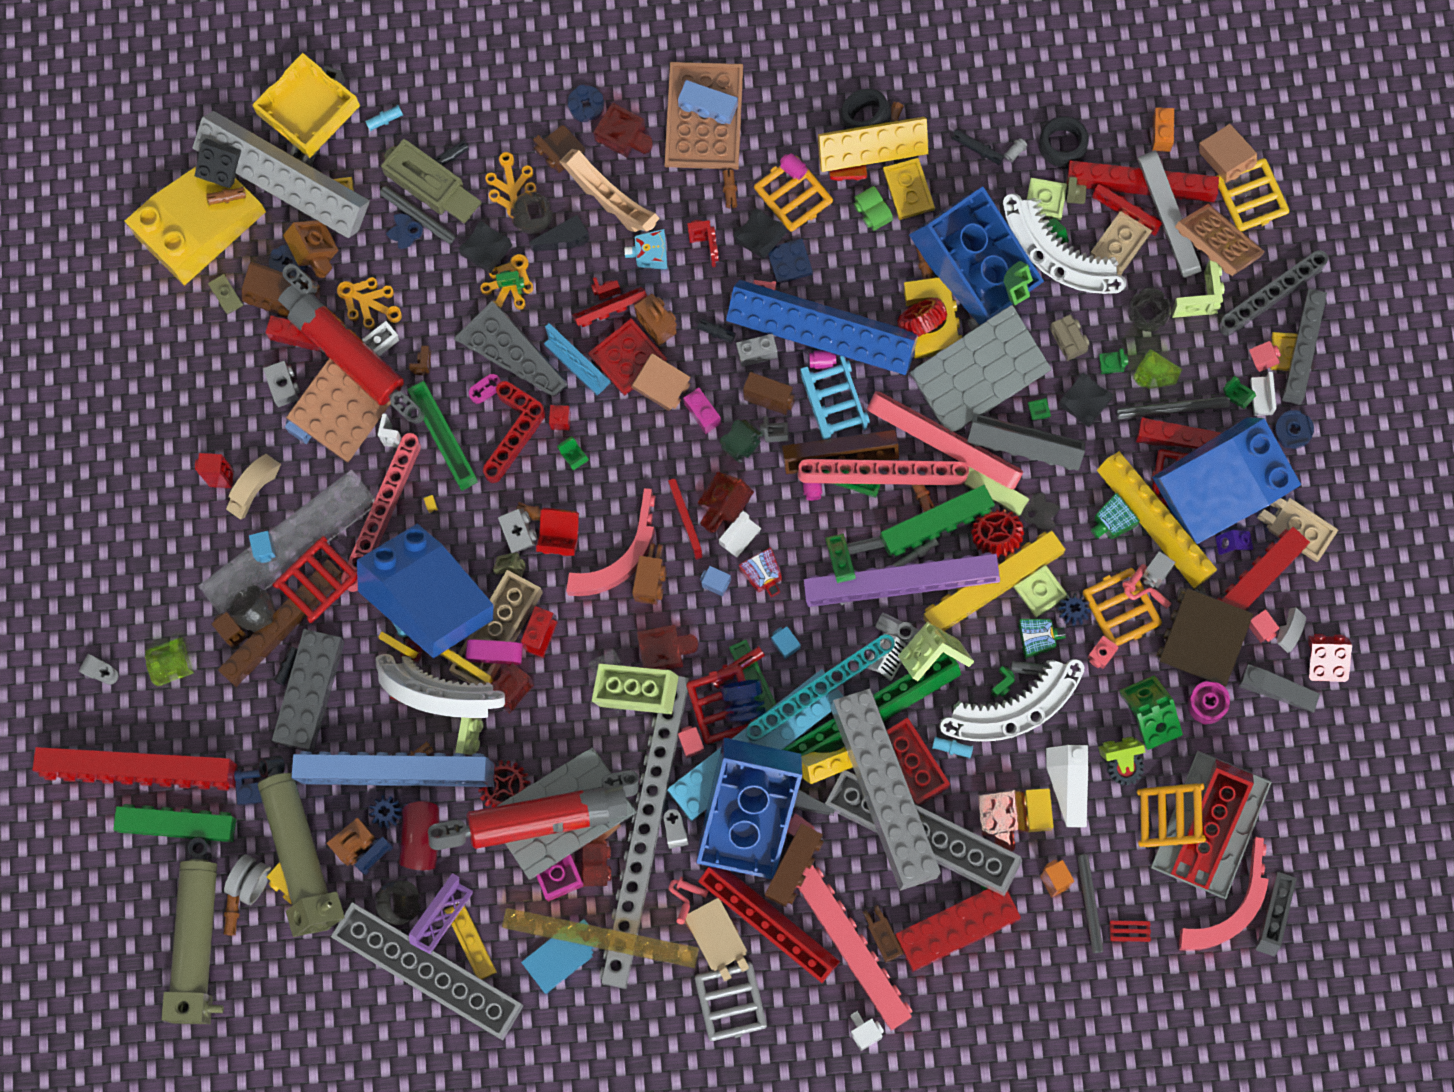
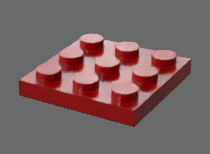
M632 319L628 320L588 353V356L623 396L632 390L631 385L651 354L667 362V358Z

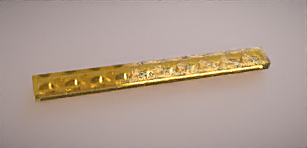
M506 908L502 928L694 969L699 948L509 908Z

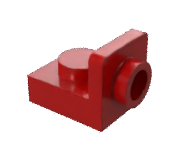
M593 278L594 284L591 287L594 296L598 295L600 300L621 294L617 280L607 281L599 286L597 278Z

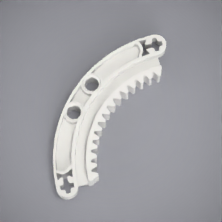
M1016 193L1009 194L1004 198L1005 215L1011 231L1031 262L1042 272L1066 286L1090 293H1119L1125 289L1126 279L1121 275H1117L1116 266L1118 261H1116L1115 257L1110 259L1104 257L1101 259L1098 256L1094 259L1093 255L1087 257L1086 253L1080 255V250L1073 252V246L1067 249V242L1061 244V237L1055 238L1057 232L1051 233L1053 227H1047L1046 225L1049 221L1043 220L1046 214L1040 213L1043 207L1038 206L1041 202L1040 199L1022 200ZM1011 197L1013 200H1016L1017 204L1014 205L1015 212L1013 213V205L1009 204V200H1011ZM1037 251L1043 253V259L1038 258ZM1058 267L1063 268L1064 275L1058 273ZM1117 279L1118 282H1121V285L1117 288L1116 285L1110 286V283L1115 282Z
M382 654L376 657L378 681L383 689L396 700L418 710L452 717L486 718L488 717V709L500 708L505 705L504 692L493 691V685L489 682L486 685L482 683L467 685L465 682L462 685L459 682L452 684V681L445 682V679L439 681V677L433 678V675L428 676L427 672L423 673V670H419V667L413 664L411 657L402 656V663L396 664L393 656L389 654Z
M1053 659L1047 660L1046 663L1049 665V668L1043 667L1045 674L1039 673L1041 680L1035 679L1036 686L1029 685V692L1023 690V697L1017 694V700L1011 697L1010 703L1003 700L1002 706L996 702L995 708L993 705L988 704L987 709L983 704L978 708L976 704H973L971 707L970 704L965 703L963 706V703L958 701L956 705L954 704L952 716L945 717L940 721V730L948 736L970 741H996L1026 733L1051 718L1066 703L1082 677L1084 665L1077 659L1069 660L1066 665ZM1075 663H1078L1077 667H1079L1080 669L1079 671H1075L1073 674V677L1077 678H1074L1073 680L1070 677H1066V674L1070 676L1072 674V669H1070V666L1075 665ZM1038 711L1039 718L1032 721L1030 718L1031 713ZM952 721L951 724L957 727V731L953 729L946 731L944 723ZM1008 723H1014V730L1006 732L1005 726Z

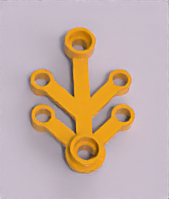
M504 152L499 156V162L505 169L507 184L497 179L494 173H488L485 179L488 185H493L508 194L510 201L501 197L499 191L495 189L489 192V199L505 207L509 217L519 219L525 214L524 205L537 190L536 185L529 182L525 185L524 194L519 200L517 198L519 190L527 179L533 176V169L531 166H524L521 176L515 183L512 171L514 157L511 153ZM509 157V160L504 161L503 158ZM526 170L531 171L529 174L524 173ZM490 177H494L493 181H489L488 179ZM529 187H534L532 191L527 190ZM493 194L498 195L496 198L491 197ZM518 207L519 210L513 211V208Z
M517 254L511 258L510 263L494 268L493 271H498L497 274H500L502 271H518L520 277L524 278L525 286H531L529 290L522 288L526 294H530L534 290L533 284L529 281L526 273L529 263L524 255ZM518 262L523 263L522 266H516ZM489 273L492 279H496V275ZM497 280L483 283L480 287L484 295H489L492 293V290L499 288ZM516 285L502 287L495 301L500 307H502L511 289L515 308L518 310L525 308V300L518 294ZM487 286L490 289L488 291H484V287ZM518 301L523 302L521 306L516 305Z
M371 277L366 281L352 284L349 281L340 283L337 287V294L340 298L345 299L348 309L347 316L351 321H356L359 318V313L354 308L353 299L360 303L364 317L363 324L366 329H373L375 327V321L371 317L369 307L385 314L390 322L396 323L401 320L402 313L398 307L391 306L388 308L374 300L381 297L391 298L394 295L391 286H384L383 289L361 294L357 291L366 288L375 290L378 287L377 280ZM370 282H375L373 286H369ZM350 289L349 293H344V290ZM391 290V293L385 294V291ZM351 313H356L355 317H350ZM397 313L398 316L396 318H392V314ZM367 321H372L371 325H366Z

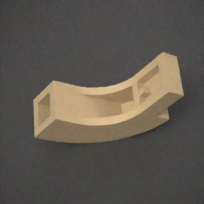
M267 454L255 460L243 472L228 496L231 499L226 510L239 519L245 518L254 497L266 483L275 479L281 464Z

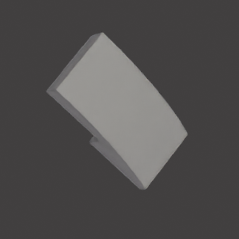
M1296 607L1289 609L1287 625L1280 626L1279 635L1277 636V643L1287 653L1291 652L1297 644L1306 621V616Z

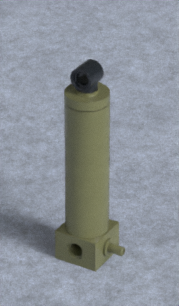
M282 756L260 758L258 762L259 773L262 777H266V779L259 782L257 786L292 902V906L285 911L292 936L297 937L327 931L345 917L338 893H328L296 781L292 778V773H284L285 763Z
M194 838L188 845L190 860L180 862L170 991L164 992L162 1021L172 1024H211V1013H223L224 1011L223 1005H212L213 996L208 995L217 864L208 861L212 851L211 845L202 838ZM203 844V851L197 854L196 847Z

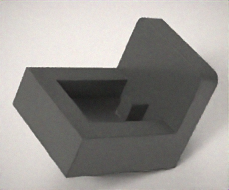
M764 416V422L760 424L761 435L765 436V442L788 441V422L769 423L768 416Z

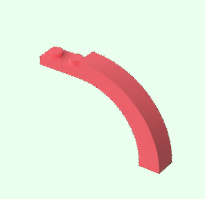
M644 488L638 530L627 552L618 561L602 570L591 573H569L566 589L568 596H588L607 591L624 582L637 570L639 556H647L655 533L654 527L648 526L652 525L653 514H650L651 507L655 506L656 499L652 489Z
M1255 837L1252 841L1248 889L1243 902L1236 912L1226 921L1209 928H1182L1180 930L1178 950L1194 951L1220 945L1240 933L1253 920L1263 903L1268 886V879L1261 878L1265 871V864L1262 863V856L1266 854V844H1263L1264 838Z

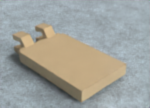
M1120 211L1090 255H1093L1094 259L1098 256L1101 259L1104 257L1108 259L1115 257L1116 261H1118L1116 266L1117 275H1122L1152 230Z
M1280 498L1270 504L1278 509L1275 515L1265 509L1260 512L1257 519L1264 524H1268V531L1277 537L1286 528L1288 530L1292 527L1297 529L1310 541V544L1302 553L1315 562L1320 560L1338 531L1337 528L1291 498L1288 500Z
M719 898L687 914L686 922L711 970H719L724 982L731 979V975L725 965L736 960L742 972L749 969L743 957L746 955L747 950Z

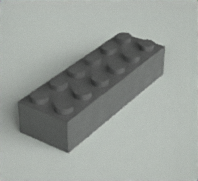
M306 629L303 630L272 738L275 744L314 753L345 644L341 637Z

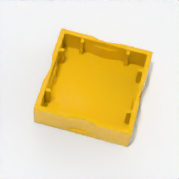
M302 53L286 69L282 77L270 86L252 106L258 116L311 158L360 107V104L354 94L338 81L330 78L321 67Z

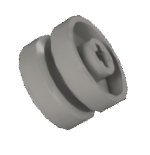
M247 854L243 855L231 870L225 883L224 892L232 897L239 895L240 901L247 905H252L263 892L269 880L267 875L271 872V867L261 862L256 865L255 858Z

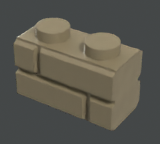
M1072 315L1059 319L1050 326V331L1066 361L1086 353L1089 345L1087 336H1082L1079 330L1081 329L1079 321L1073 319Z

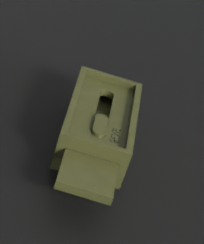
M403 139L397 147H390L384 155L385 162L381 165L384 175L438 214L442 215L447 211L465 224L482 203L464 189L462 180L406 139Z

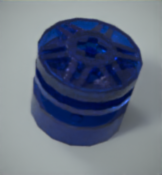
M760 679L739 681L720 687L722 700L732 701V704L724 707V711H734L725 715L727 721H748L766 713L765 707H758L765 704V701L763 699H755V696L763 693Z

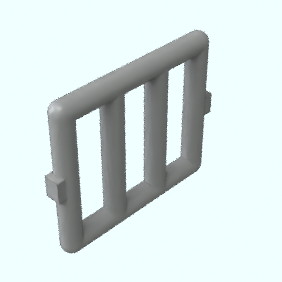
M747 962L749 969L746 970L749 983L706 993L703 981L722 977L719 970L695 976L710 1041L733 1036L738 1038L742 1037L745 1033L762 1030L767 1027L758 984L751 962ZM739 965L726 966L730 975L742 972ZM751 991L753 1003L710 1012L709 1000ZM756 1011L758 1022L715 1032L713 1020Z

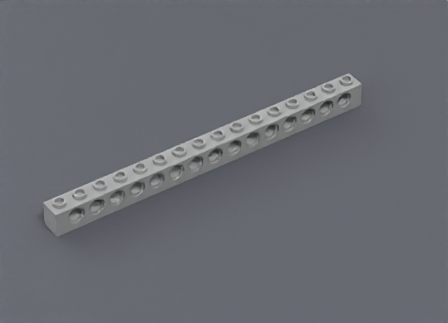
M680 676L678 678L677 698L674 700L672 711L674 713L673 717L665 719L663 718L664 713H658L657 717H653L652 728H655L654 734L649 736L648 747H651L650 753L645 756L644 766H647L645 774L642 773L640 785H643L641 793L638 792L636 804H639L638 811L632 817V823L635 824L634 830L629 832L628 842L631 843L630 849L626 850L624 862H627L625 870L622 869L620 881L623 882L622 888L617 890L616 901H619L618 907L613 909L612 920H614V926L609 929L608 940H610L609 948H605L603 958L606 960L605 968H601L599 979H602L603 985L627 989L678 742V733L680 732L688 693L686 684L689 682V678ZM662 730L670 732L667 738L659 737V733ZM658 749L666 751L663 757H657L655 752ZM658 767L662 770V773L655 777L651 774V771ZM650 787L658 788L656 795L651 796L647 794V790ZM652 806L654 811L652 814L646 815L643 813L644 808ZM642 825L650 827V831L647 834L639 832ZM644 844L646 850L641 854L635 851L636 846ZM635 863L642 865V869L638 873L631 871ZM630 883L638 884V889L635 892L627 890ZM627 902L634 904V908L630 912L623 910V906ZM624 921L629 922L630 928L625 932L620 931L619 925ZM623 941L626 943L623 951L615 949L617 942ZM614 961H620L622 967L618 971H613L611 964Z

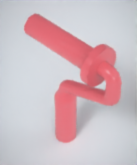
M1141 564L1130 580L1124 581L1122 584L1125 594L1130 599L1135 600L1150 592L1151 596L1167 609L1172 603L1156 589L1149 587L1136 595L1131 593L1135 591L1136 583L1147 569L1145 564Z
M680 877L679 880H672L668 888L670 892L685 902L677 918V923L684 924L690 909V902L677 890L682 888L705 898L708 894V890L683 881L684 877Z

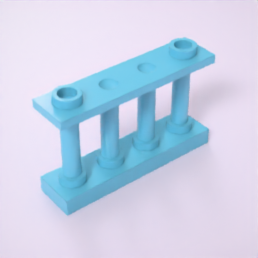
M840 356V365L816 373L809 372L808 367L800 369V375L823 440L831 439V435L835 431L861 424L863 431L867 430V423H870L867 412L863 413L850 375L852 371L849 360L845 361L844 356ZM841 372L844 373L845 383L822 390H815L813 383H816V380ZM847 389L850 390L851 400L829 407H821L819 400H822V397ZM855 406L858 417L832 425L830 423L827 424L825 417H828V414Z

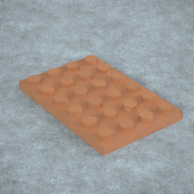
M670 62L665 167L739 169L743 64ZM688 80L737 97L738 107L731 124H721L713 118H703L698 113L682 110L679 107L678 98L685 81Z

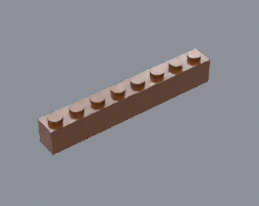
M327 559L322 565L341 582V571ZM317 570L309 578L325 596L334 589ZM304 585L295 592L311 610L320 603ZM288 599L218 671L237 687L288 636L306 615Z

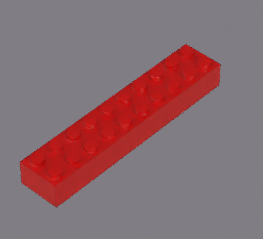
M35 747L32 771L38 773L39 777H44V780L56 781V778H63V781L68 782L82 779V782L94 783L95 780H100L105 784H114V781H119L123 785H133V782H137L142 786H152V783H156L161 787H171V784L179 785V788L186 789L191 788V786H198V789L209 790L210 787H217V790L229 791V788H235L236 786L234 773L238 765L229 758Z

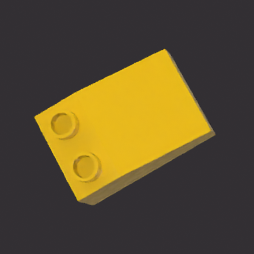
M194 167L154 194L125 220L134 236L184 286L266 212L263 205L236 178L234 184L227 188L194 177L196 167ZM244 187L245 199L233 200L227 204L222 202L208 205L207 193L220 192L222 189L230 190Z

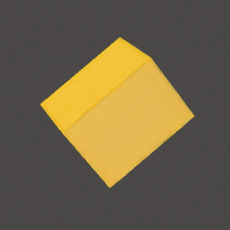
M433 495L424 498L429 513L438 510Z

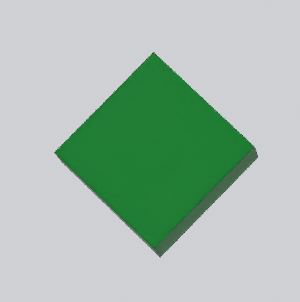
M1046 398L1027 403L1032 422L1051 417Z

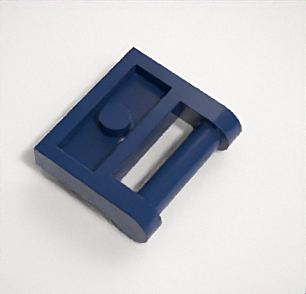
M259 769L250 771L235 770L237 805L262 803L257 786L258 783L243 784V779L262 777Z
M384 837L376 839L371 844V849L367 853H362L356 859L357 862L354 866L364 875L370 872L369 869L387 851H391L394 848Z

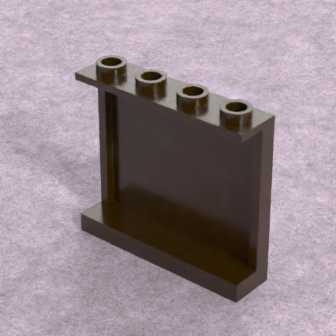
M1187 588L1184 592L1181 591L1178 596L1177 602L1180 604L1177 610H1173L1170 620L1173 622L1171 627H1167L1163 638L1166 640L1164 645L1160 646L1157 651L1156 657H1159L1157 662L1167 664L1205 680L1220 683L1226 687L1254 614Z

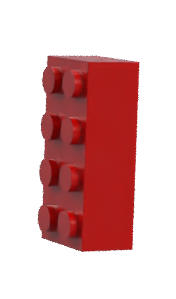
M908 718L886 730L915 805L920 806L949 788V781Z

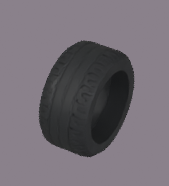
M871 88L855 91L848 96L841 108L842 121L847 129L889 123L891 121L892 112L886 97L881 92ZM872 105L879 107L878 112L873 118L864 122L854 121L856 113L862 108Z
M1059 116L1048 121L1043 127L1039 139V149L1043 158L1050 164L1058 167H1068L1070 161L1082 160L1089 144V135L1085 126L1079 120L1070 116ZM1068 131L1076 136L1079 141V147L1068 153L1058 152L1052 148L1048 138L1054 132Z

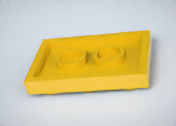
M919 158L883 167L885 179L899 220L935 210Z

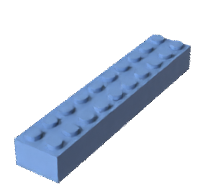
M301 751L300 755L293 754L292 778L302 784L493 787L495 764L489 758L484 757V754L478 753L473 754L472 757H465V754L454 753L453 756H446L444 753H434V756H427L426 753H415V756H407V753H395V756H388V753L377 752L376 755H369L367 752H357V755H350L349 752H338V755H331L330 752H319V755H312V752Z

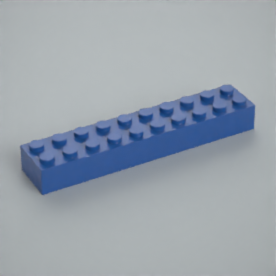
M739 280L733 288L726 321L773 334L774 336L906 375L910 368L918 335L914 334L913 331L908 332L903 328L743 280Z

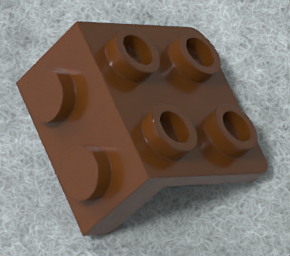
M564 125L560 126L544 140L539 135L533 139L535 145L533 148L539 156L542 155L546 159L547 165L551 169L554 168L558 174L565 169L559 161L571 149L579 150L582 154L585 153V147Z

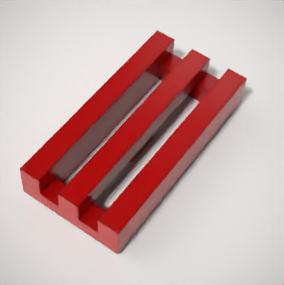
M1110 921V941L1151 942L1150 921ZM1114 926H1146V929H1114ZM1114 933L1146 934V937H1114Z

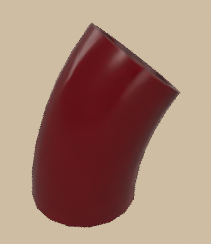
M417 801L405 805L402 809L400 865L414 870H432L436 868L438 850L432 849L429 846L428 840L429 827L439 823V807L436 804Z

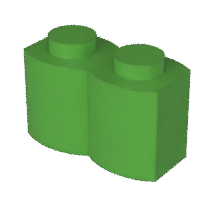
M875 186L855 196L854 207L858 213L861 212L863 214V221L867 228L871 227L875 231L893 221L890 209Z

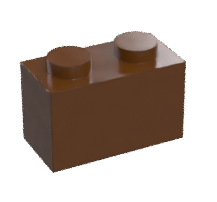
M228 612L219 614L215 617L214 622L211 623L232 649L248 638Z

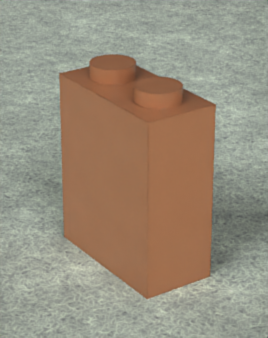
M1231 124L1200 142L1199 153L1226 183L1230 180H1235L1241 173L1251 170L1257 164V153Z
M651 354L631 385V388L670 411L672 407L676 409L681 399L678 397L681 392L685 393L691 383L688 381L691 377L656 355Z

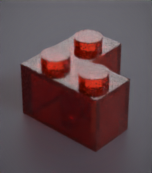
M591 841L582 847L583 886H607V881H611V868L607 866V858H611V847L607 846L606 841Z

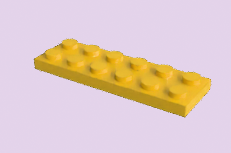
M919 117L818 134L820 170L825 172L928 154L927 119Z

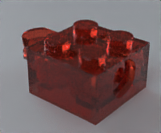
M612 102L594 131L595 141L626 158L632 149L647 154L653 148L652 138L643 133L645 130L644 119Z
M717 472L697 502L706 511L700 522L701 526L709 533L717 531L723 520L734 523L745 505L749 502L754 491L742 479Z
M675 625L637 632L643 668L669 670L683 667L681 655L695 653L698 650L699 643L697 638L692 634L678 637Z
M512 663L501 671L500 678L497 681L494 680L491 685H493V691L504 692L505 705L501 708L510 714L534 686V683L530 676Z
M1012 790L978 796L982 835L995 837L996 845L1013 852L1016 847L1014 834L1028 832L1024 792Z

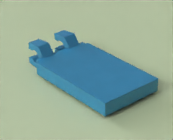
M584 919L575 927L567 925L521 962L545 994L593 957L592 950L602 943L597 935L592 937L587 943L583 940L580 934L590 927Z

